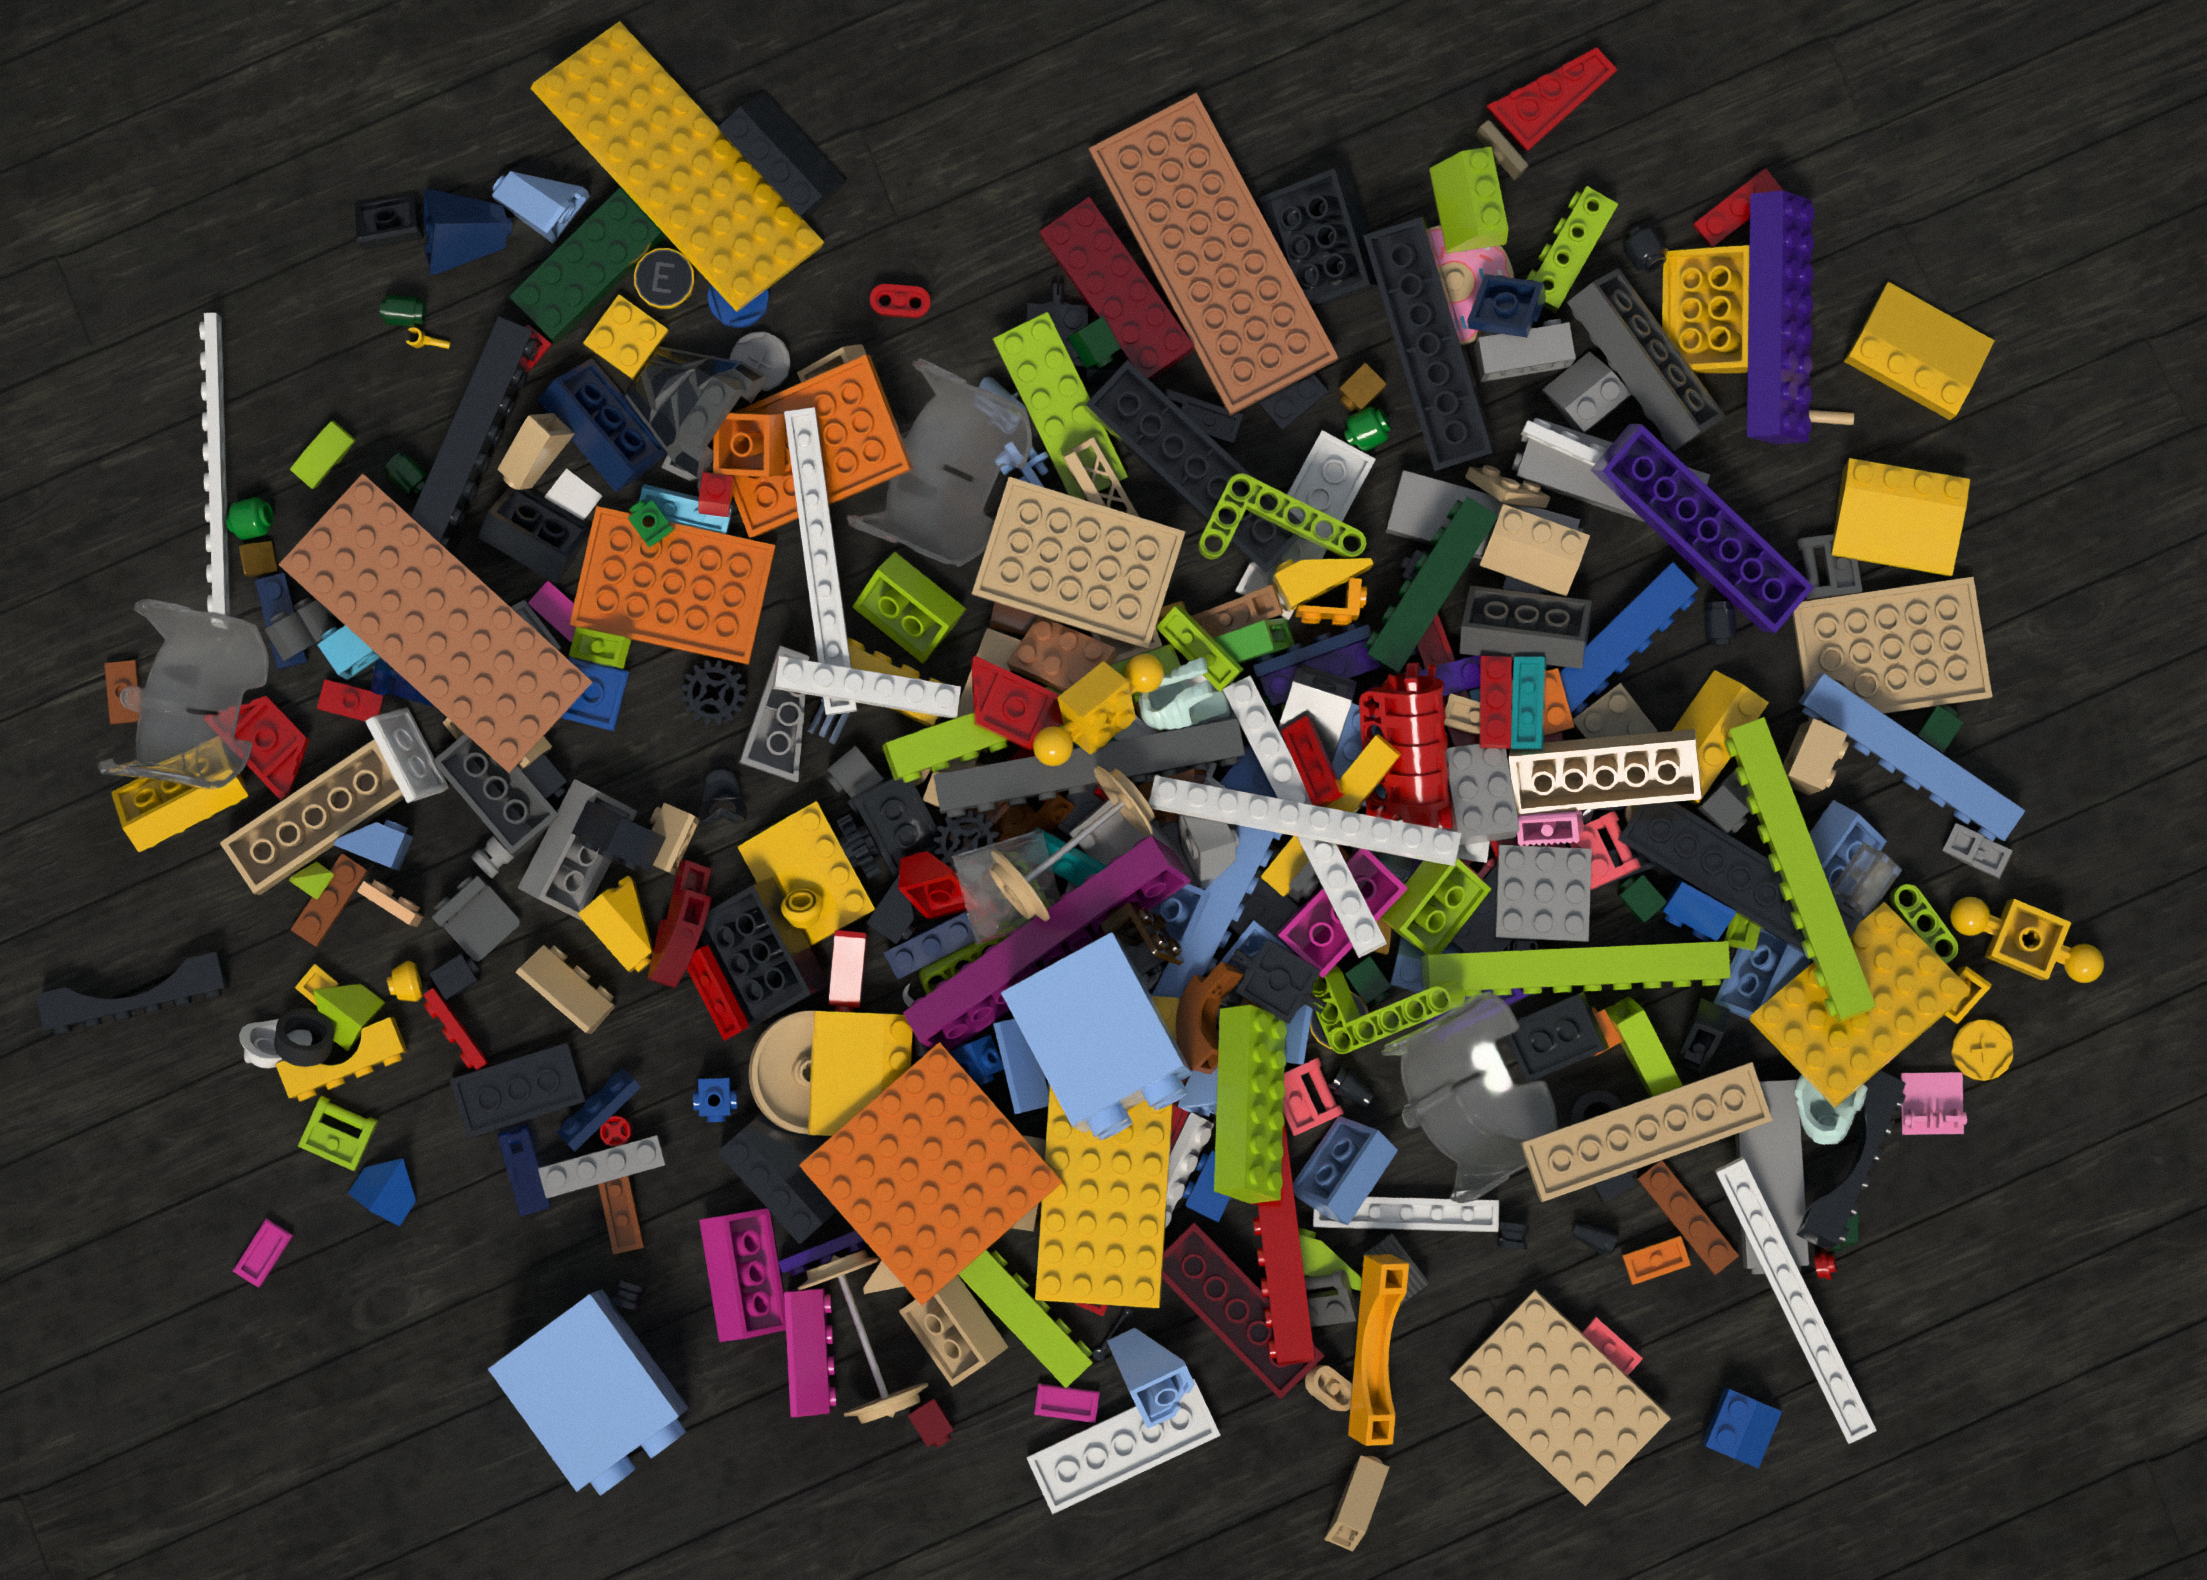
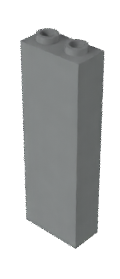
M1542 420L1551 425L1550 430L1558 434H1562V431L1572 433L1579 437V443L1588 447L1591 443H1594L1608 450L1613 444L1612 442ZM1522 435L1521 441L1526 442L1523 453L1517 452L1511 469L1517 471L1514 479L1522 482L1528 480L1537 483L1543 489L1645 522L1590 471L1593 466ZM1689 468L1707 485L1710 477L1709 474Z
M1404 470L1400 477L1385 531L1389 534L1431 545L1430 542L1440 526L1447 528L1451 522L1446 517L1456 501L1460 500L1463 502L1468 496L1496 515H1498L1501 506L1505 504L1583 533V529L1578 528L1580 519L1537 507L1502 503L1490 494ZM1493 526L1473 557L1482 559Z
M1797 1080L1759 1082L1773 1121L1735 1134L1736 1158L1743 1157L1786 1246L1799 1272H1801V1266L1809 1265L1808 1241L1796 1235L1806 1212L1800 1116L1796 1103L1797 1097L1794 1095ZM1741 1225L1743 1268L1751 1269L1752 1274H1765Z

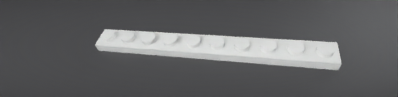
M204 313V322H200L199 331L201 340H205V352L200 354L201 369L206 370V382L201 384V395L203 401L207 400V412L202 414L203 430L207 431L208 443L203 444L204 461H208L209 473L204 474L205 491H209V503L205 504L206 522H210V534H206V550L211 552V564H207L206 575L208 583H212V595L207 597L208 612L213 613V618L217 620H230L222 317L217 313Z
M812 407L785 411L784 415L818 662L851 668L816 409ZM823 697L827 716L857 711L856 702Z
M1251 676L1224 688L1223 692L1236 718H1238L1277 798L1312 805L1293 758ZM1297 836L1358 958L1386 945L1387 943L1335 843Z
M1156 775L1149 800L1151 809L1451 866L1456 865L1461 840V833Z
M1743 1157L1738 1158L1716 1169L1715 1172L1848 1444L1877 1431Z

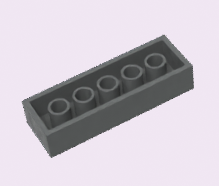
M1619 268L1595 280L1567 302L1572 309L1573 316L1584 325L1589 332L1591 341L1602 350L1607 357L1609 366L1614 371H1617L1625 382L1627 391L1635 396L1643 407L1645 416L1653 421L1661 432L1663 441L1671 446L1674 451L1697 438L1725 417L1724 413Z

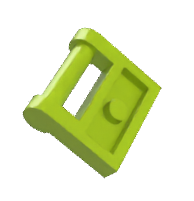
M321 1096L298 1147L352 1171H356L369 1140L376 1129L378 1120L372 1117L366 1119L330 1103L329 1098ZM324 1114L361 1129L362 1132L359 1138L322 1123L321 1120Z

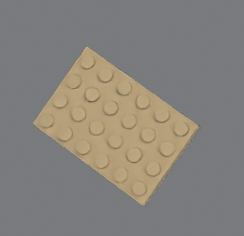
M1009 477L972 595L1149 650L1185 531Z
M1974 577L1804 601L1792 613L1804 693L1818 672H1821L1883 714L1992 698ZM1822 718L1819 719V721H1821V722H1823V723L1826 722V721L1823 720Z
M1536 1289L1450 1377L1459 1388L1585 1506L1671 1419V1416Z

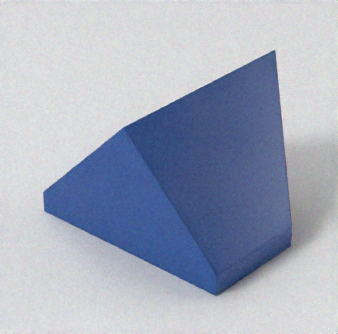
M403 1158L364 1167L348 1192L349 1195L369 1211L397 1226H401L417 1201Z

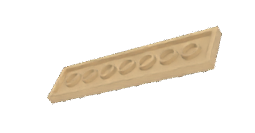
M1750 1062L1535 1137L1520 1144L1540 1202H1544L1773 1120L1753 1063Z

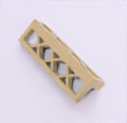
M1094 437L1088 438L1061 454L1087 501L1108 508L1110 507L1111 500L1120 501L1127 508L1125 513L1139 517ZM1089 446L1092 447L1096 454L1093 468L1083 466L1076 455ZM1099 462L1105 471L1097 470ZM1086 471L1092 472L1091 478L1089 477ZM1096 473L1108 476L1111 480L1108 494L1100 493L1095 488L1094 480ZM1114 488L1118 492L1120 498L1113 496ZM1101 497L1107 498L1106 505Z

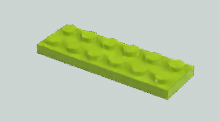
M1046 312L993 338L998 352L1068 495L1079 499L1085 498L1061 454L1090 437H1094L1118 481L1127 478L1128 476L1105 428L1084 410L1090 397L1049 313ZM1091 446L1076 454L1083 466L1094 467L1096 454ZM1099 462L1097 470L1105 471ZM1086 471L1089 477L1091 478L1092 472ZM1096 473L1094 486L1097 491L1103 490L1111 486V480L1108 476Z

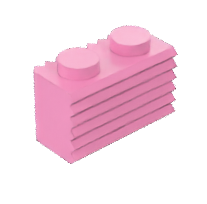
M1582 810L1517 815L1520 828L1517 839L1521 847L1524 844L1526 846L1529 844L1534 846L1536 843L1539 846L1542 843L1553 845L1554 842L1557 844L1569 842L1571 844L1574 841L1577 844L1584 830Z

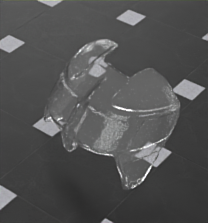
M918 358V361L913 360L911 365L916 370L922 372L936 396L925 405L916 418L907 438L902 437L914 469L890 479L885 512L864 516L847 514L846 520L849 521L848 525L855 529L896 544L899 541L927 557L947 565L951 563L960 567L986 550L995 520L984 514V506L1002 466L1009 465L1019 469L1025 467L1032 447L1030 422L1027 410L1018 407L1017 403L989 390L971 386L966 383L965 379L931 362ZM944 465L973 476L972 482L944 471Z
M153 599L140 600L135 603L134 611L145 616L164 637L165 641L156 655L145 689L137 686H128L120 694L122 705L129 710L139 713L136 730V753L138 760L117 765L114 764L113 759H105L99 762L97 769L101 770L100 774L155 778L208 790L221 788L243 770L251 752L252 742L235 740L234 734L244 692L247 689L262 687L267 681L269 658L257 626L243 619L216 612L194 611L186 606ZM187 708L219 711L218 716L191 714L186 711Z
M1490 991L1466 999L1459 1007L1445 1012L1422 1028L1385 1044V1049L1382 1051L1383 1056L1402 1055L1401 1076L1408 1098V1103L1402 1110V1118L1406 1127L1413 1129L1421 1125L1427 1137L1439 1151L1458 1163L1455 1187L1450 1196L1452 1201L1458 1203H1466L1480 1198L1508 1180L1509 1175L1527 1166L1521 1142L1558 1130L1556 1109L1546 1082L1541 1080L1516 1085L1513 1083L1503 1063L1495 1042L1499 1038L1516 1032L1519 1029V1024L1510 1007ZM1479 1072V1077L1453 1089L1452 1085L1455 1082Z

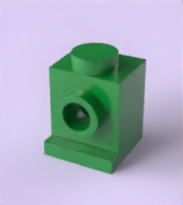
M643 499L629 509L632 515L628 517V520L649 548L674 531L653 500L647 503ZM650 515L654 517L655 524L652 527L644 526L643 519L645 516Z

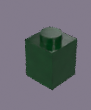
M1103 317L1088 323L1067 336L1085 368L1094 364L1101 368L1114 360L1112 354L1121 349Z
M1937 705L1931 709L1915 736L1942 754L1963 722L1957 718L1959 714L1946 705H1943L1941 708Z
M1632 875L1619 886L1622 892L1617 897L1641 924L1645 923L1668 903L1644 875L1639 876L1637 879Z
M1370 956L1343 974L1365 1004L1371 1001L1375 1006L1389 996L1386 990L1391 985Z

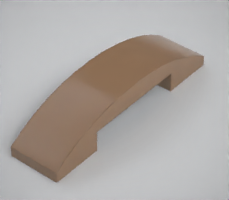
M1274 584L1191 617L1212 638L1254 623L1277 617L1283 614V610Z

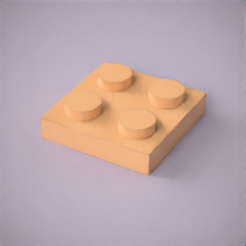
M374 880L373 883L363 881L357 891L408 925L418 927L424 917L417 913L420 909L419 906L401 896L397 900L392 896L394 890L380 881Z

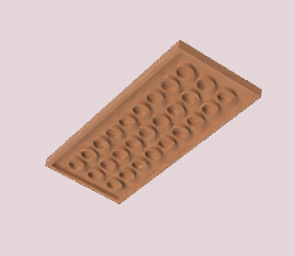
M1197 93L1089 148L1094 162L1184 331L1193 343L1200 361L1230 416L1338 360L1333 346Z
M364 474L351 485L278 564L508 773H511L593 683Z

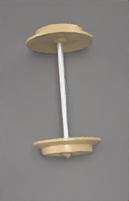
M1099 766L1094 769L1099 784L1114 806L1025 877L999 851L993 849L990 852L995 864L989 869L991 877L1005 898L1025 918L1029 919L1036 915L1045 922L1050 919L1044 904L1029 883L1118 811L1143 836L1149 837L1154 835L1150 822L1155 816L1150 805L1136 786L1121 771L1114 769L1108 772Z
M861 1250L842 1258L833 1255L831 1262L807 1270L808 1280L798 1287L799 1290L836 1277L839 1279L881 1398L844 1413L845 1417L858 1416L861 1424L884 1416L893 1418L895 1412L919 1403L918 1393L928 1386V1383L925 1382L888 1395L845 1276L849 1272L881 1261L879 1257H869L866 1250Z

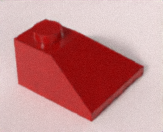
M928 851L900 858L898 889L928 920L982 906V900L950 867Z

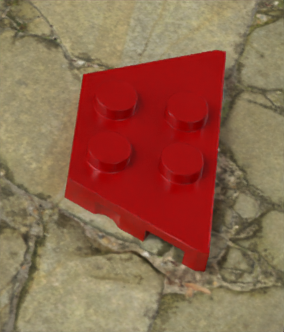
M973 656L971 670L974 725L1031 750L1034 739L1041 730L1052 726L1060 727L1063 724L1057 698L1060 696L1059 694L978 656Z
M263 696L252 700L249 704H240L231 707L226 712L217 715L210 714L204 718L211 728L281 801L289 797L310 740L269 697Z

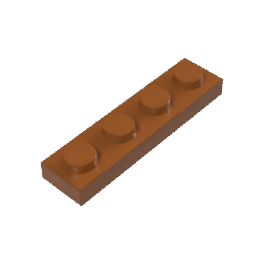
M1662 1160L1656 1162L1637 1178L1713 1275L1718 1274L1739 1257Z

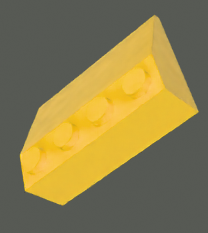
M1750 245L1668 251L1666 255L1667 260L1663 264L1662 329L1694 373H1748Z
M1887 282L1844 362L1951 420L1957 415L1969 394L1995 340L1894 284Z
M1849 458L1842 471L1831 555L1952 576L1967 507L1970 479Z
M817 801L738 846L757 883L773 877L784 898L792 891L798 889L811 890L822 898L823 908L817 923L809 928L801 929L810 947L835 934V930H842L874 913L876 910Z
M813 1011L808 1135L833 1136L911 1067L913 1030L905 1015Z

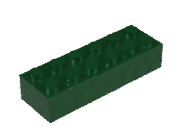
M620 187L509 298L557 345L637 266L641 258L646 253L652 251L666 235L625 190Z
M1468 496L1463 502L1460 500L1456 501L1446 517L1451 522L1447 528L1440 526L1430 542L1431 545L1435 546L1430 555L1426 552L1423 553L1414 567L1418 574L1414 580L1407 578L1397 596L1402 598L1397 607L1393 604L1389 606L1381 619L1385 626L1380 633L1374 630L1364 648L1369 650L1365 657L1394 675L1399 674L1498 518V515Z

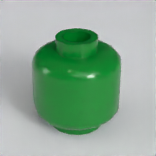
M1367 406L1347 418L1348 429L1344 431V434L1351 446L1357 445L1361 450L1369 451L1388 439V431L1391 430V425L1382 409L1376 410L1372 406Z
M258 497L232 503L229 508V514L226 515L228 530L234 532L242 540L266 535L274 523V514L271 506Z

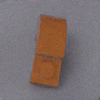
M1220 962V964L1211 969L1208 977L1195 974L1181 996L1176 1016V1035L1180 1050L1194 1071L1211 1075L1218 1067L1219 1035L1216 1028L1217 1011L1223 999L1244 977V972L1239 966Z

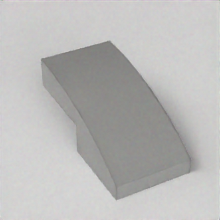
M1957 823L1943 848V852L1999 880L2013 853V850L1984 838V835Z

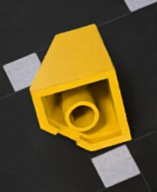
M626 876L618 882L619 886L616 889L613 887L603 892L580 911L578 915L628 972L636 969L639 973L651 963L650 956L653 954L654 949L635 881L630 876Z

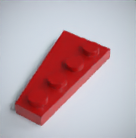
M1595 48L1566 63L1561 68L1538 78L1527 86L1511 92L1508 96L1487 105L1486 109L1518 144L1528 152L1614 75L1617 69L1598 48Z

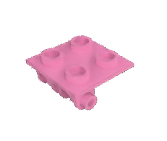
M1962 1072L1901 1073V1081L1906 1083L1902 1092L1906 1095L1901 1106L1902 1135L1964 1134L1967 1115L1966 1112H1963Z

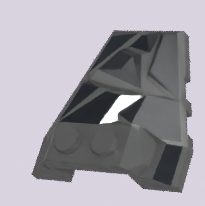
M659 346L625 397L668 453L672 461L700 480L702 473L707 470L713 461V451L707 445L738 399L741 397L752 403L768 377L742 361Z

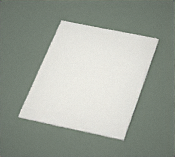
M567 468L545 495L546 499L582 520L588 516L602 497L601 494Z

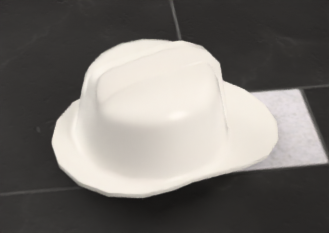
M279 1019L250 1023L241 1029L239 1039L245 1050V1062L253 1063L261 1068L276 1067L275 1064L283 1061L276 1053L274 1047L276 1025ZM293 1030L286 1034L291 1041L299 1045H311L312 1034L310 1030Z

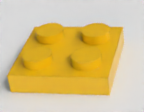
M618 295L583 344L634 380L669 330L624 297Z

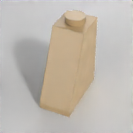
M554 413L529 415L498 467V470L504 475V481L514 489L532 488L575 433Z
M1361 1455L1351 1472L1324 1540L1354 1551L1367 1531L1389 1466L1384 1465L1380 1459L1373 1456L1365 1457Z

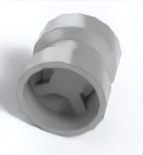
M494 835L487 841L486 847L483 850H477L471 856L478 866L491 878L499 873V867L503 864H508L515 858Z

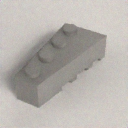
M779 646L738 763L797 783L799 779L806 694L773 689L776 662L779 656L809 661V656Z

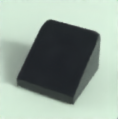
M1118 351L1112 354L1114 360L1101 368H1098L1097 364L1087 367V386L1103 387L1117 372Z

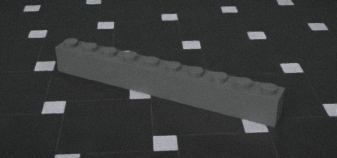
M1237 718L1108 742L1104 747L1099 748L1091 755L1082 748L1073 749L1070 758L1059 766H1047L1041 763L1036 756L936 774L934 775L940 813H947L948 818L966 815L965 809L977 807L978 812H985L996 809V804L1008 802L1009 807L1026 804V798L1038 796L1039 801L1057 798V792L1069 790V795H1077L1088 792L1087 787L1099 785L1100 790H1102L1094 773V769L1097 766L1108 772L1117 769L1135 784L1148 781V775L1160 773L1161 777H1168L1178 774V770L1190 768V770H1208V764L1220 762L1221 767L1239 764V758H1244L1245 752Z

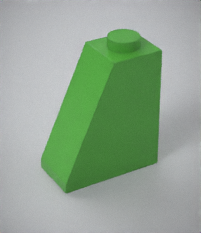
M1285 618L1263 620L1213 638L1239 665L1271 653L1275 654L1285 651L1286 648L1295 645L1288 621Z

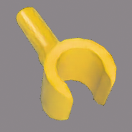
M415 327L408 329L412 333L419 334V338L415 342L406 340L407 344L414 348H421L424 345L450 348L451 342L426 336L424 332Z

